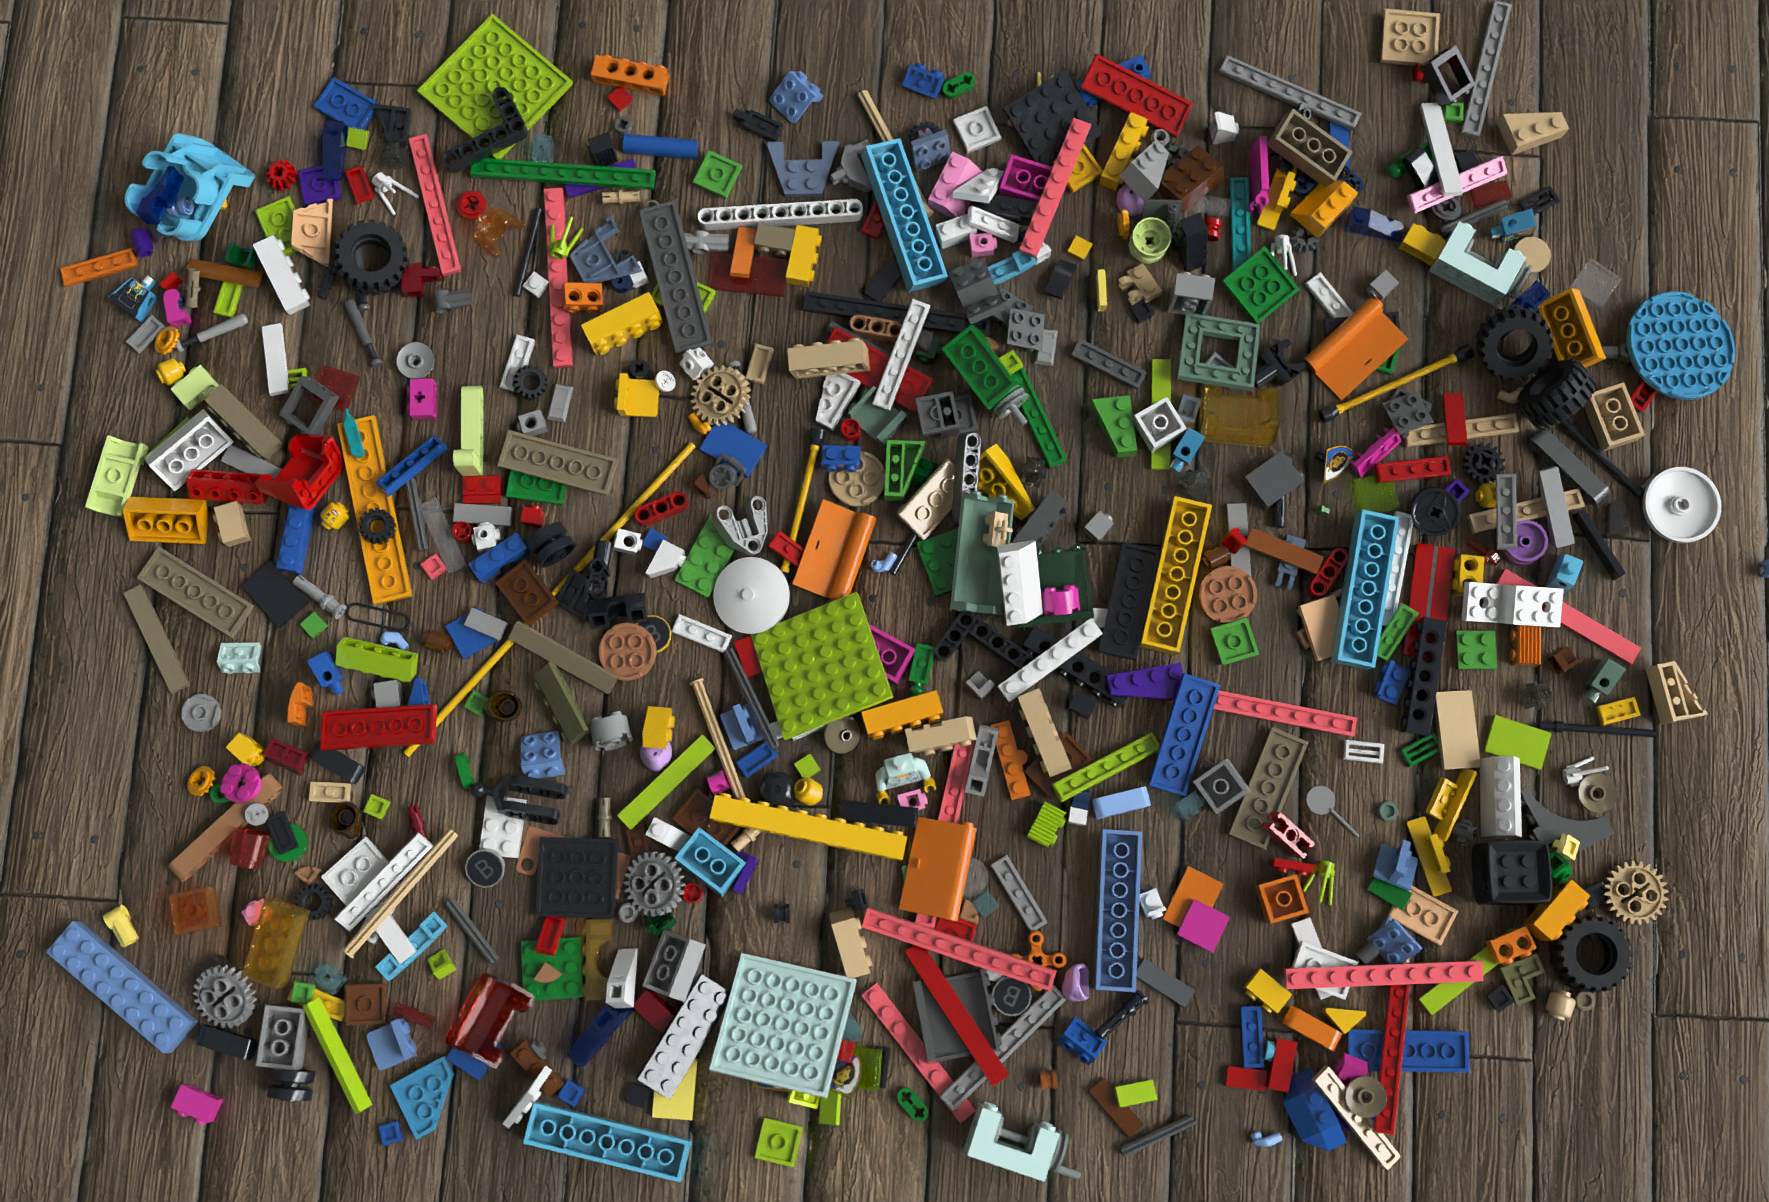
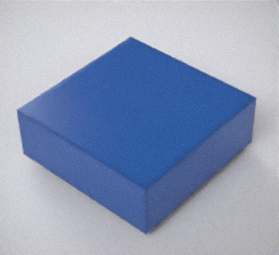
M650 528L642 546L656 553L662 541H667L668 537Z
M567 1079L557 1097L575 1107L585 1088Z
M399 1120L378 1126L382 1146L403 1140Z

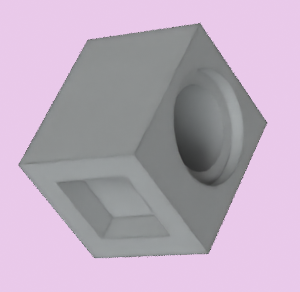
M1385 270L1368 286L1366 291L1369 297L1373 299L1378 298L1382 301L1397 287L1399 282Z
M540 409L518 416L520 422L517 423L520 433L536 436L548 432ZM530 421H535L536 424L534 427H527V424Z
M1099 511L1084 527L1083 532L1094 542L1098 543L1113 527V519L1106 512L1102 513Z

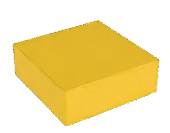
M1076 235L1067 253L1084 261L1093 243Z

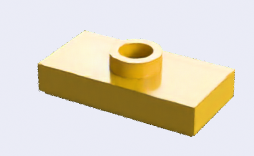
M1635 697L1596 707L1601 726L1641 716Z

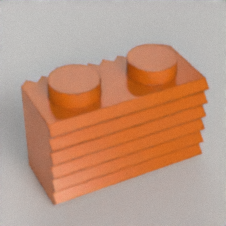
M1517 625L1513 627V630L1510 632V641H1513V649L1510 650V660H1513L1512 664L1514 666L1530 667L1541 665V626Z

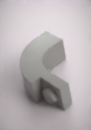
M980 724L967 779L966 793L983 797L985 795L999 732L998 728Z

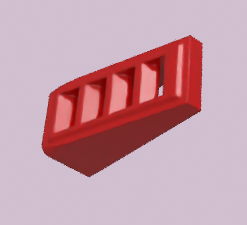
M1641 379L1630 395L1634 408L1643 413L1658 391ZM1643 386H1645V387H1647L1648 389H1650L1651 392L1649 393V392H1647L1646 390H1644V389H1643ZM1639 392L1643 393L1644 395L1647 396V398L1644 399L1643 397H1641L1640 395H1638V393H1639ZM1635 397L1643 402L1642 406L1633 401Z

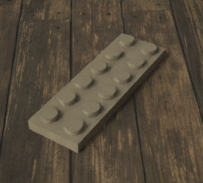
M508 430L497 466L608 496L618 465V459Z
M159 546L137 577V579L231 638H234L255 607Z
M1271 727L1248 784L1251 791L1243 796L1228 835L1266 850L1271 836L1260 826L1263 822H1274L1276 825L1277 821L1274 818L1269 819L1268 815L1271 811L1281 812L1309 742Z

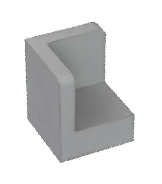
M979 671L965 681V685L980 700L995 687V684L991 680L988 681Z

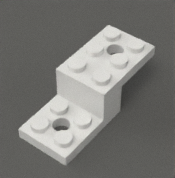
M1465 582L1462 620L1560 627L1563 589ZM1481 598H1483L1484 600L1482 607H1480L1479 601ZM1545 602L1546 608L1542 611V604Z

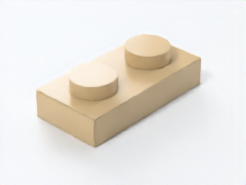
M311 782L309 801L328 803L350 801L351 784Z

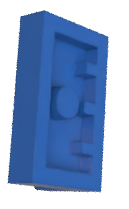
M917 62L915 65L910 64L902 86L937 99L943 81L946 79V77L942 76L943 72L932 69V72L925 70L926 66Z
M823 445L822 469H825L827 472H835L837 470L855 472L860 470L861 447Z
M1394 660L1384 663L1380 670L1382 674L1380 681L1377 680L1373 687V691H1375L1373 697L1396 706L1411 670L1395 664Z
M1077 1017L1071 1021L1065 1032L1057 1040L1064 1049L1071 1051L1081 1062L1088 1065L1098 1057L1107 1043V1040H1102L1094 1030Z

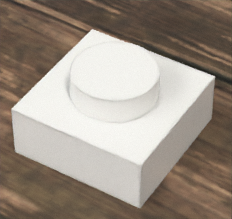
M533 272L523 287L539 298L549 286V282L536 272Z

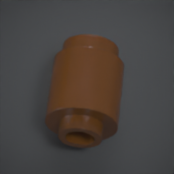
M1218 545L1204 552L1201 562L1206 569L1213 570L1227 563L1228 559L1231 558V554L1225 545Z
M426 631L422 639V645L426 649L442 655L449 652L452 647L451 637L436 631Z

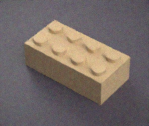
M859 338L849 339V342L834 340L830 341V344L816 342L812 343L811 346L804 347V345L798 344L793 345V348H787L789 371L796 379L870 371L868 348L863 340Z

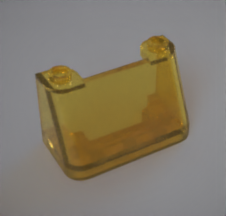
M1204 384L1200 434L1205 436L1204 441L1269 447L1276 442L1281 425L1280 389L1266 388L1259 393V397L1222 394L1221 386Z

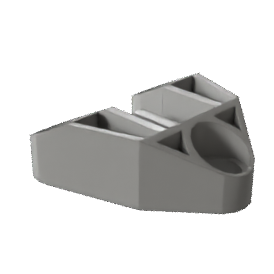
M755 496L747 502V519L735 521L733 512L728 506L717 508L712 515L713 524L725 543L749 556H753L761 551L768 532L766 501L760 496ZM753 501L759 502L760 510L753 508ZM720 510L726 512V520H722L719 517ZM749 542L756 546V551H751L748 548Z

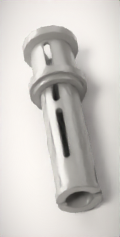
M302 575L294 579L293 585L319 603L322 610L330 612L334 619H339L346 611L347 606L345 604L337 602L333 595H327Z

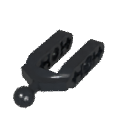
M519 775L505 777L494 789L487 788L480 782L472 784L470 788L471 794L476 798L483 795L492 796L497 812L510 818L549 825L558 824L561 814L558 810L516 801H506L509 790L560 800L566 797L568 790L565 784Z

